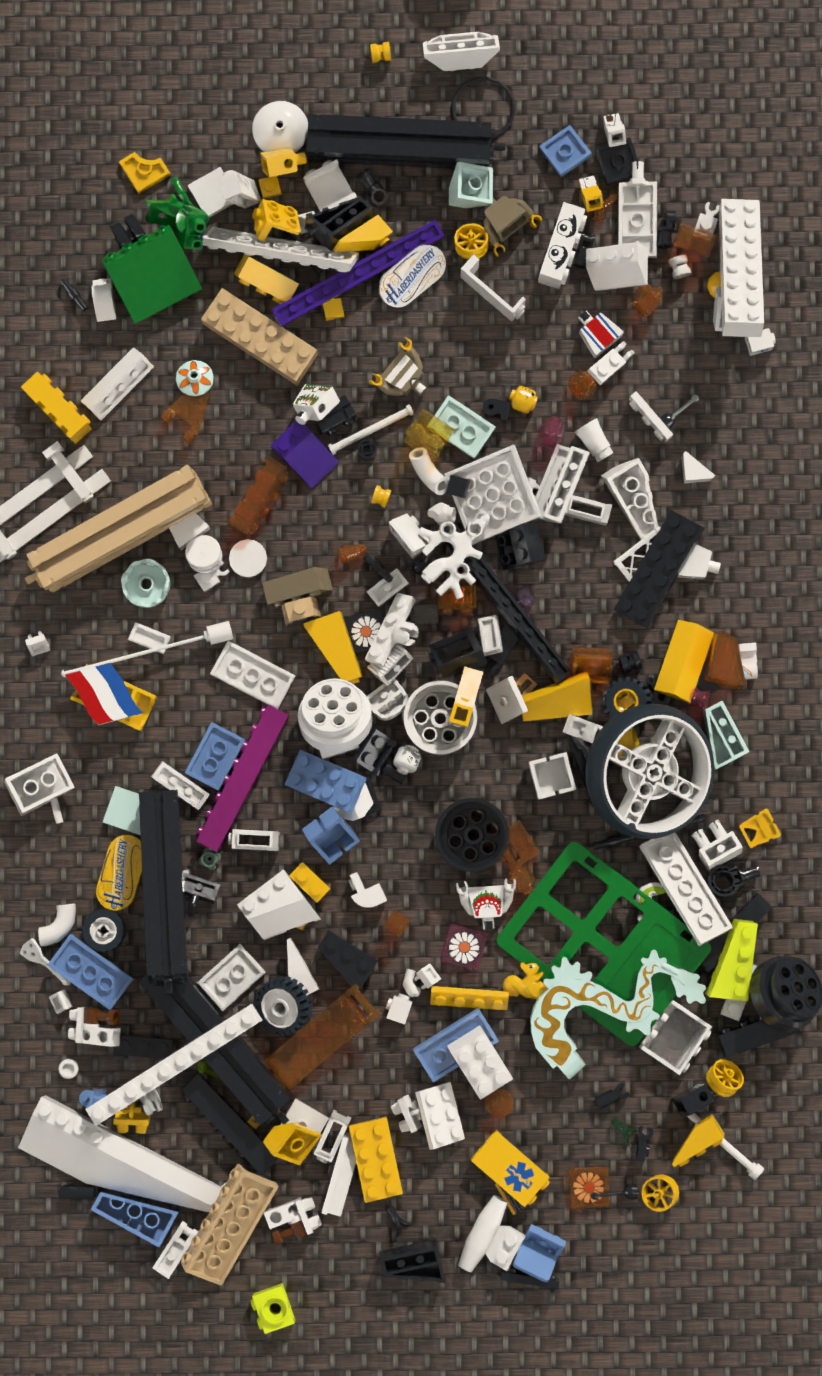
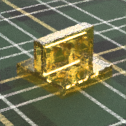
M422 409L415 422L407 429L405 433L407 435L403 442L414 449L425 448L430 459L435 462L455 429L425 409Z

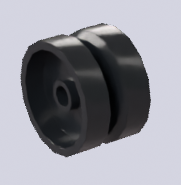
M133 213L124 217V223L128 230H125L120 222L109 226L120 249L128 243L133 244L139 241L138 239L141 236L146 235Z

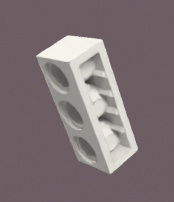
M233 170L224 172L223 176L218 178L224 200L244 209L261 202L254 180Z

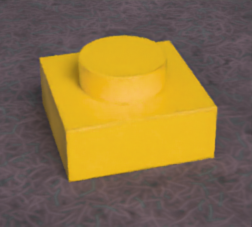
M277 176L258 180L263 199L282 195Z

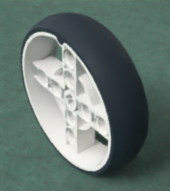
M661 704L638 705L624 710L613 717L597 734L590 748L586 763L587 789L591 802L598 814L618 832L641 839L662 838L681 830L692 822L707 802L714 780L712 749L700 726L682 711ZM650 719H662L651 743L641 744L632 750L617 743L625 732L636 724ZM682 734L687 738L693 757L691 782L678 776V763L673 755ZM621 751V757L618 759L617 755ZM661 751L660 756L657 758V753ZM609 760L622 767L623 781L628 789L618 810L613 806L607 789L606 772ZM637 760L636 766L633 767V762ZM643 785V791L640 793V788ZM668 793L683 799L675 810L664 818L652 823L639 824L650 800L660 799ZM635 803L634 809L631 810L632 804Z

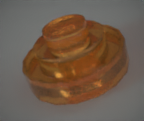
M577 371L569 378V389L579 399L589 398L596 390V381L587 371Z
M499 1088L486 1096L485 1107L492 1116L497 1118L505 1117L512 1111L514 1106L513 1098L507 1090Z

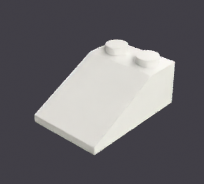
M404 514L389 522V530L410 557L415 559L422 553L421 550L429 543V539L418 534L420 529L418 528L419 522L413 515L410 517L408 514Z
M58 754L46 758L4 780L21 816L38 809L75 788Z

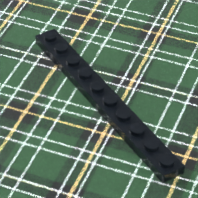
M453 523L456 527V532L462 533L456 523ZM449 527L444 529L445 533H449ZM445 542L450 550L454 552L452 544ZM471 556L466 557L463 563L469 566V573L476 579L475 582L555 684L568 677L572 671L482 557L480 560Z

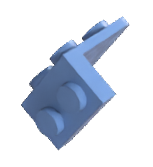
M531 1224L524 1234L526 1237L516 1254L513 1266L543 1282H548L557 1257L564 1249L566 1241Z

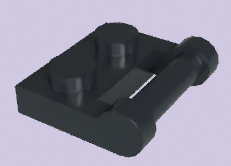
M372 727L352 760L380 777L382 768L394 749H397L400 744ZM387 743L388 746L383 752L380 759L378 760L377 764L375 765V767L372 766L374 761L378 757L379 753Z

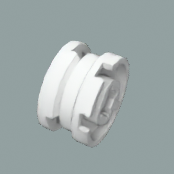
M156 1088L140 1098L147 1116L153 1114L156 1110L158 1112L163 1110Z

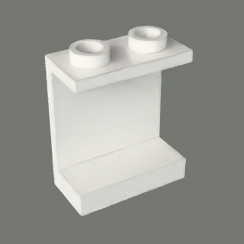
M337 159L325 162L321 168L317 170L312 169L303 177L304 183L320 212H322L323 208L328 207L331 209L337 207L339 203L357 198L341 172Z

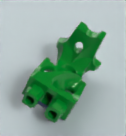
M170 194L168 200H145V204L149 208L148 213L145 215V220L148 223L170 225L172 229L176 228L179 243L184 249H202V240L206 229V213L190 205H185L177 200L174 194ZM160 213L166 214V216L163 218H161L158 215Z

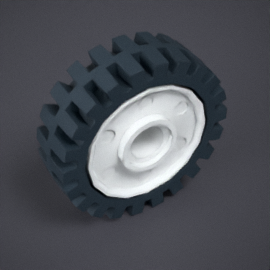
M284 976L276 977L260 987L259 992L256 993L255 998L257 999L254 1001V1005H257L255 1009L263 1020L260 1024L262 1026L267 1025V1031L273 1030L272 1034H279V1036H288L299 1031L309 1022V1017L312 1015L310 1009L313 1008V1004L309 1003L312 999L311 996H306L308 990H302L304 985L302 983L297 984L298 980H291V977L288 976L285 978Z

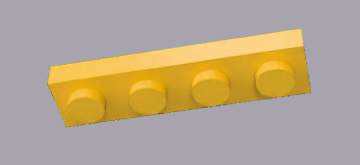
M432 986L430 1005L507 1010L509 992Z

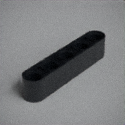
M757 893L729 922L732 925L733 919L757 923L772 906ZM728 932L709 941L711 951L699 966L706 974L718 964V958L723 951Z

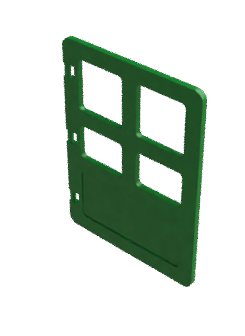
M576 841L568 844L497 937V944L520 963L538 964L539 970L536 974L543 972L544 974L541 978L543 980L553 979L554 974L551 967L554 965L560 967L562 957H566L570 961L584 942H588L609 959L592 982L601 985L625 1001H631L634 998L638 972L643 965L641 958H648L653 949L657 951L659 958L665 957L667 959V964L677 969H684L690 973L696 971L711 951V944L709 942L698 946L694 937L688 941L680 935L683 930L691 934L684 922ZM588 856L597 863L594 868L584 861ZM573 861L580 863L608 885L606 892L584 919H580L549 894L550 890ZM635 893L645 899L642 904L632 898ZM622 896L643 911L644 916L620 946H616L597 932L596 926L616 900ZM539 906L543 907L573 931L572 936L550 964H545L514 939ZM658 972L651 977L653 992L652 1010L661 1015L676 996V990L672 983L671 975ZM578 1006L629 1046H636L645 1036L639 1029L627 1032L626 1021L619 1020L592 1006ZM655 1019V1020H653V1021L651 1022V1027H652V1025L656 1022L657 1019Z

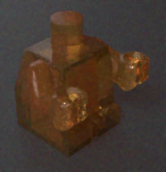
M649 284L644 287L640 286L636 290L640 298L634 299L631 304L642 317L648 316L659 305L662 299L660 294L664 290L660 286L652 289Z

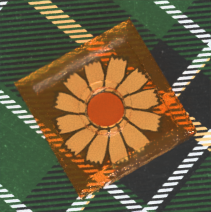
M607 1166L568 1169L571 1209L610 1206V1196L598 1197L596 1200L591 1198L593 1192H609Z

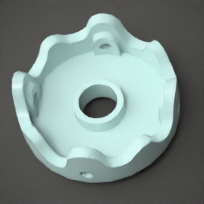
M152 559L133 562L121 578L122 589L126 598L134 605L142 608L159 605L165 600L170 590V577L162 565ZM144 579L151 580L152 585L149 589L142 588L141 583Z

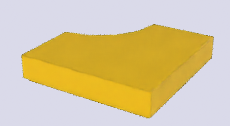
M133 152L119 161L138 194L143 193L171 175L161 158L145 160Z

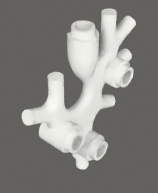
M486 513L480 519L476 518L474 522L469 523L466 526V531L462 533L456 532L455 525L449 521L442 523L438 531L420 528L418 534L429 539V543L421 550L426 556L441 542H449L454 548V552L450 557L439 558L422 571L421 577L428 584L434 582L444 571L450 572L449 578L436 590L440 596L451 588L456 599L462 598L464 596L460 589L459 581L465 579L470 585L476 581L469 573V566L463 562L468 556L479 560L483 552L475 550L472 547V542L475 537L482 534L483 529L486 527L485 524L491 519ZM445 526L449 527V533L444 532ZM472 526L476 527L475 533L471 532ZM459 567L463 568L462 574H459L457 571Z

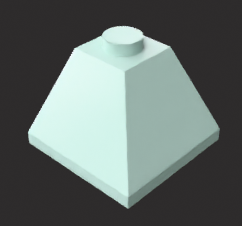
M457 162L449 186V205L461 208L492 205L493 168Z

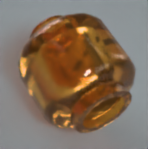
M520 865L509 872V884H513L514 879L516 880L515 893L523 892L525 895L534 889L532 885L535 884L536 879L528 867Z

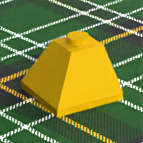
M288 1123L274 1126L263 1140V1143L273 1156L300 1166L322 1134L296 1123Z

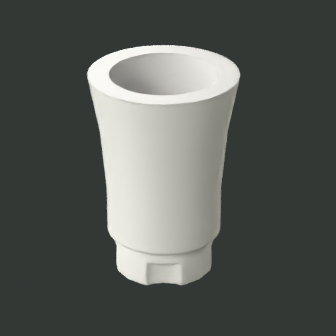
M597 418L575 431L597 462L613 453L609 447L611 445L607 441Z

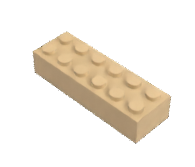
M223 288L201 318L203 325L295 385L299 384L318 356L317 349L283 327H280V325Z

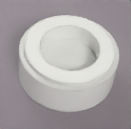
M66 1059L59 1065V1073L63 1078L71 1079L79 1072L78 1063L73 1059Z

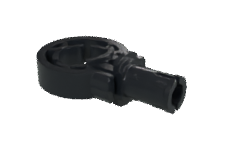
M718 865L707 874L705 882L715 898L727 899L733 896L738 889L744 888V881L760 877V871H756L759 868L755 865L744 870H737L738 866ZM715 871H718V872H716V873L714 874V876H713L712 879H711L712 873L715 872ZM719 874L725 875L730 883L729 889H724L721 893H719L721 889L715 883V877Z

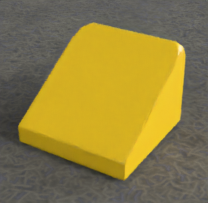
M341 298L331 299L323 304L326 321L345 317Z

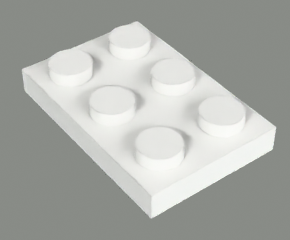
M451 1082L415 1092L430 1150L465 1139Z

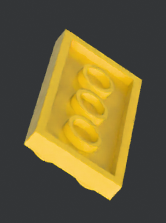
M387 1117L349 1125L364 1202H372L403 1194Z

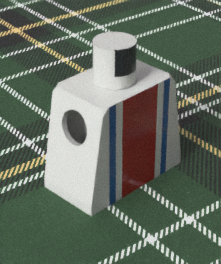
M585 311L578 317L584 325L580 329L579 334L595 359L624 334L617 325L602 313L593 318Z

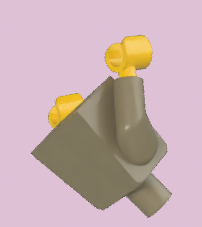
M502 196L497 201L493 198V204L487 205V209L484 211L486 217L483 221L484 231L488 233L490 244L495 247L494 254L496 256H499L496 252L498 247H501L505 253V247L498 243L499 240L502 243L527 222L530 223L532 228H537L533 219H537L539 223L542 222L541 216L534 215V211L525 201L515 198L509 199L506 196Z

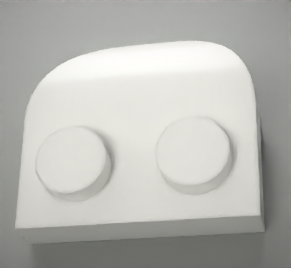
M396 679L388 686L382 684L366 696L369 700L371 711L378 719L384 721L399 715L405 709L409 699L407 693Z

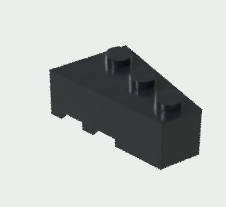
M357 197L339 203L337 207L331 209L328 207L323 208L322 212L308 213L306 214L305 230L330 251H333L341 238L373 218V207L362 197Z
M437 1239L379 1251L383 1276L386 1278L419 1279L421 1281L429 1280L445 1283Z

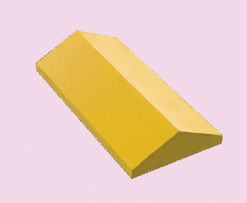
M678 620L654 691L690 703L714 632L699 624Z

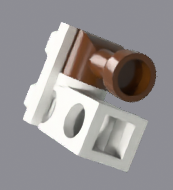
M78 1007L77 1009L70 1010V1020L77 1021L76 1028H69V1039L75 1040V1043L109 1047L119 1046L120 1028L100 1027V1021H107L109 1025L116 1026L120 1020L118 1010H109L108 1013L100 1012L98 1008Z
M300 1197L264 1211L269 1229L287 1222L290 1226L281 1232L279 1229L271 1231L276 1246L283 1244V1239L309 1235L313 1233L314 1229L322 1225L319 1215L308 1218L306 1211L315 1208L312 1197L305 1199Z

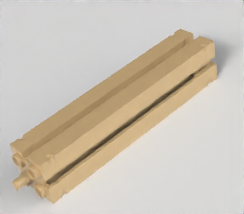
M186 465L179 471L171 473L42 545L36 551L26 554L29 559L27 564L35 572L25 577L27 584L37 581L41 588L49 589V591L54 593L61 587H65L164 532L169 527L198 513L203 508H207L212 505V502L196 472L189 465Z

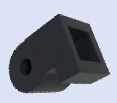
M488 399L483 403V413L486 417H501L500 422L508 424L511 402Z

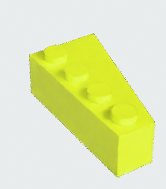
M733 919V928L728 932L723 951L720 953L715 971H713L711 982L705 994L713 998L748 1001L758 924L753 921Z

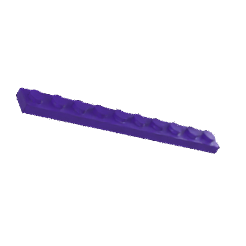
M434 220L355 263L350 271L339 272L273 308L271 311L280 327L397 264L418 246L431 245L444 238L445 235L437 221Z

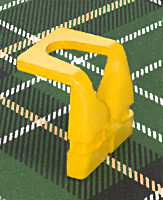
M764 809L759 812L760 814L754 815L739 825L750 848L768 842L769 839L781 836L776 824L772 823L773 818L768 809ZM744 828H751L757 831L752 842L749 840Z

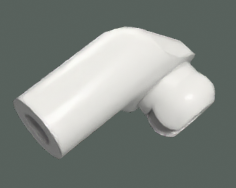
M406 969L402 985L410 997H418L421 989L416 987L413 982L416 971Z

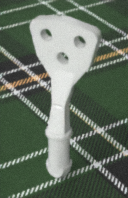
M31 938L23 944L20 950V954L29 961L46 966L63 985L68 986L71 984L70 981L47 966L50 961L43 956L41 948L35 939Z

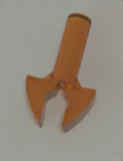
M613 193L603 201V208L597 209L599 210L598 214L591 221L605 219L604 210L619 199L616 193Z

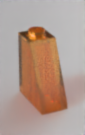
M721 631L712 638L704 680L740 690L745 686L746 680L737 639L731 636L730 633Z

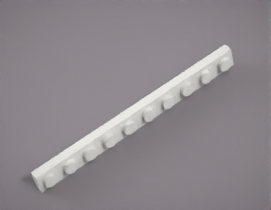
M250 1004L85 1110L95 1126H97L261 1022L262 1018L254 1005Z

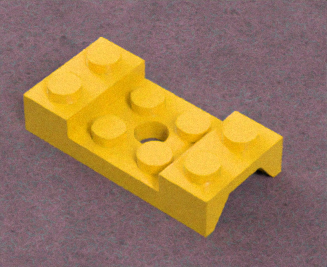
M124 681L134 703L143 714L117 721L142 732L157 696ZM75 690L70 699L84 705L78 691Z

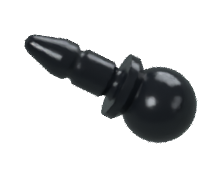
M418 559L413 562L412 570L414 573L422 575V571L428 565L425 561ZM439 576L435 581L443 582V578Z

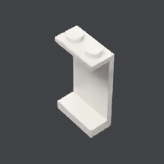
M473 254L461 268L460 278L511 322L515 318L519 319L525 312L526 299L522 297L513 308L474 275L479 268V259Z

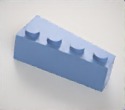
M100 1192L91 1208L95 1213L157 1247L161 1246L179 1213L178 1211Z

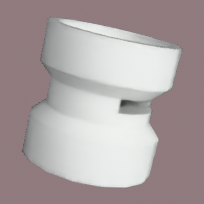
M679 255L668 260L669 266L673 269V279H681L692 274L690 267L687 266L688 259L686 255Z

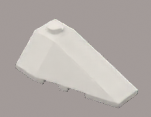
M639 458L617 465L601 475L609 491L641 540L658 527L656 512L652 502V492L649 486V476Z

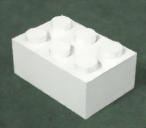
M480 1025L447 1045L480 1100L513 1080V1077Z

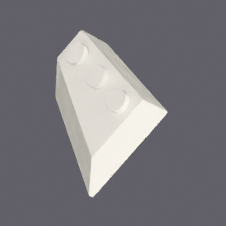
M284 870L237 904L264 940L285 933L292 928L302 927L306 923L321 920Z

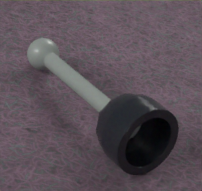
M693 395L691 400L675 413H665L659 417L668 429L675 424V417L693 402L699 400L698 395Z

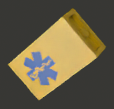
M495 1130L471 1158V1161L524 1207L527 1204L530 1206L537 1198L535 1194L540 1189L543 1191L550 1183L548 1181L550 1176L505 1139L498 1130Z

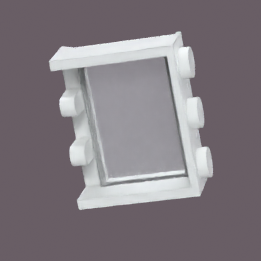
M672 1000L660 1015V1018L652 1025L650 1035H646L638 1047L680 1075L681 1072L685 1073L689 1068L691 1057H695L701 1049L699 1045L703 1040L706 1041L712 1032L710 1030L712 1026Z

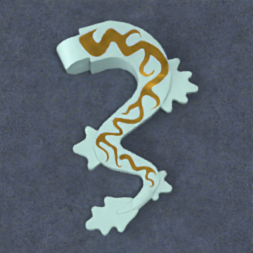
M653 949L648 958H641L643 965L638 972L634 998L631 1001H625L601 985L590 981L592 972L588 971L581 974L579 972V962L571 965L566 957H562L560 967L555 965L551 967L554 978L543 980L548 989L536 1000L531 1012L530 1030L535 1047L553 1069L558 1066L567 1078L571 1079L586 1065L575 1051L577 1049L576 1044L564 1029V1019L572 1008L579 1005L592 1006L619 1020L626 1021L627 1032L639 1029L645 1035H650L651 1022L660 1018V1015L652 1010L653 992L651 977L653 974L661 972L671 975L677 997L685 995L689 1004L694 1001H698L701 1004L706 1002V998L703 995L706 986L697 983L700 978L698 974L690 973L684 969H677L667 964V959L665 957L659 958L657 951Z

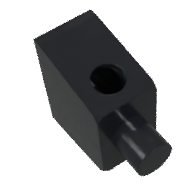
M697 1084L671 1099L681 1116H690L713 1103V1095L717 1093L709 1085Z

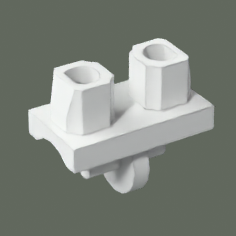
M409 1095L403 1096L391 1106L395 1115L400 1113L404 1115L405 1120L399 1122L401 1132L411 1131L413 1133L422 1127L420 1122L422 1117L417 1101L411 1102Z

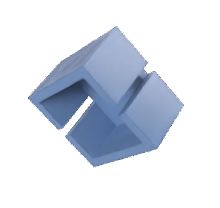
M333 806L319 816V821L315 819L302 829L308 841L329 865L343 855L336 842L338 839L346 852L360 842L352 827Z

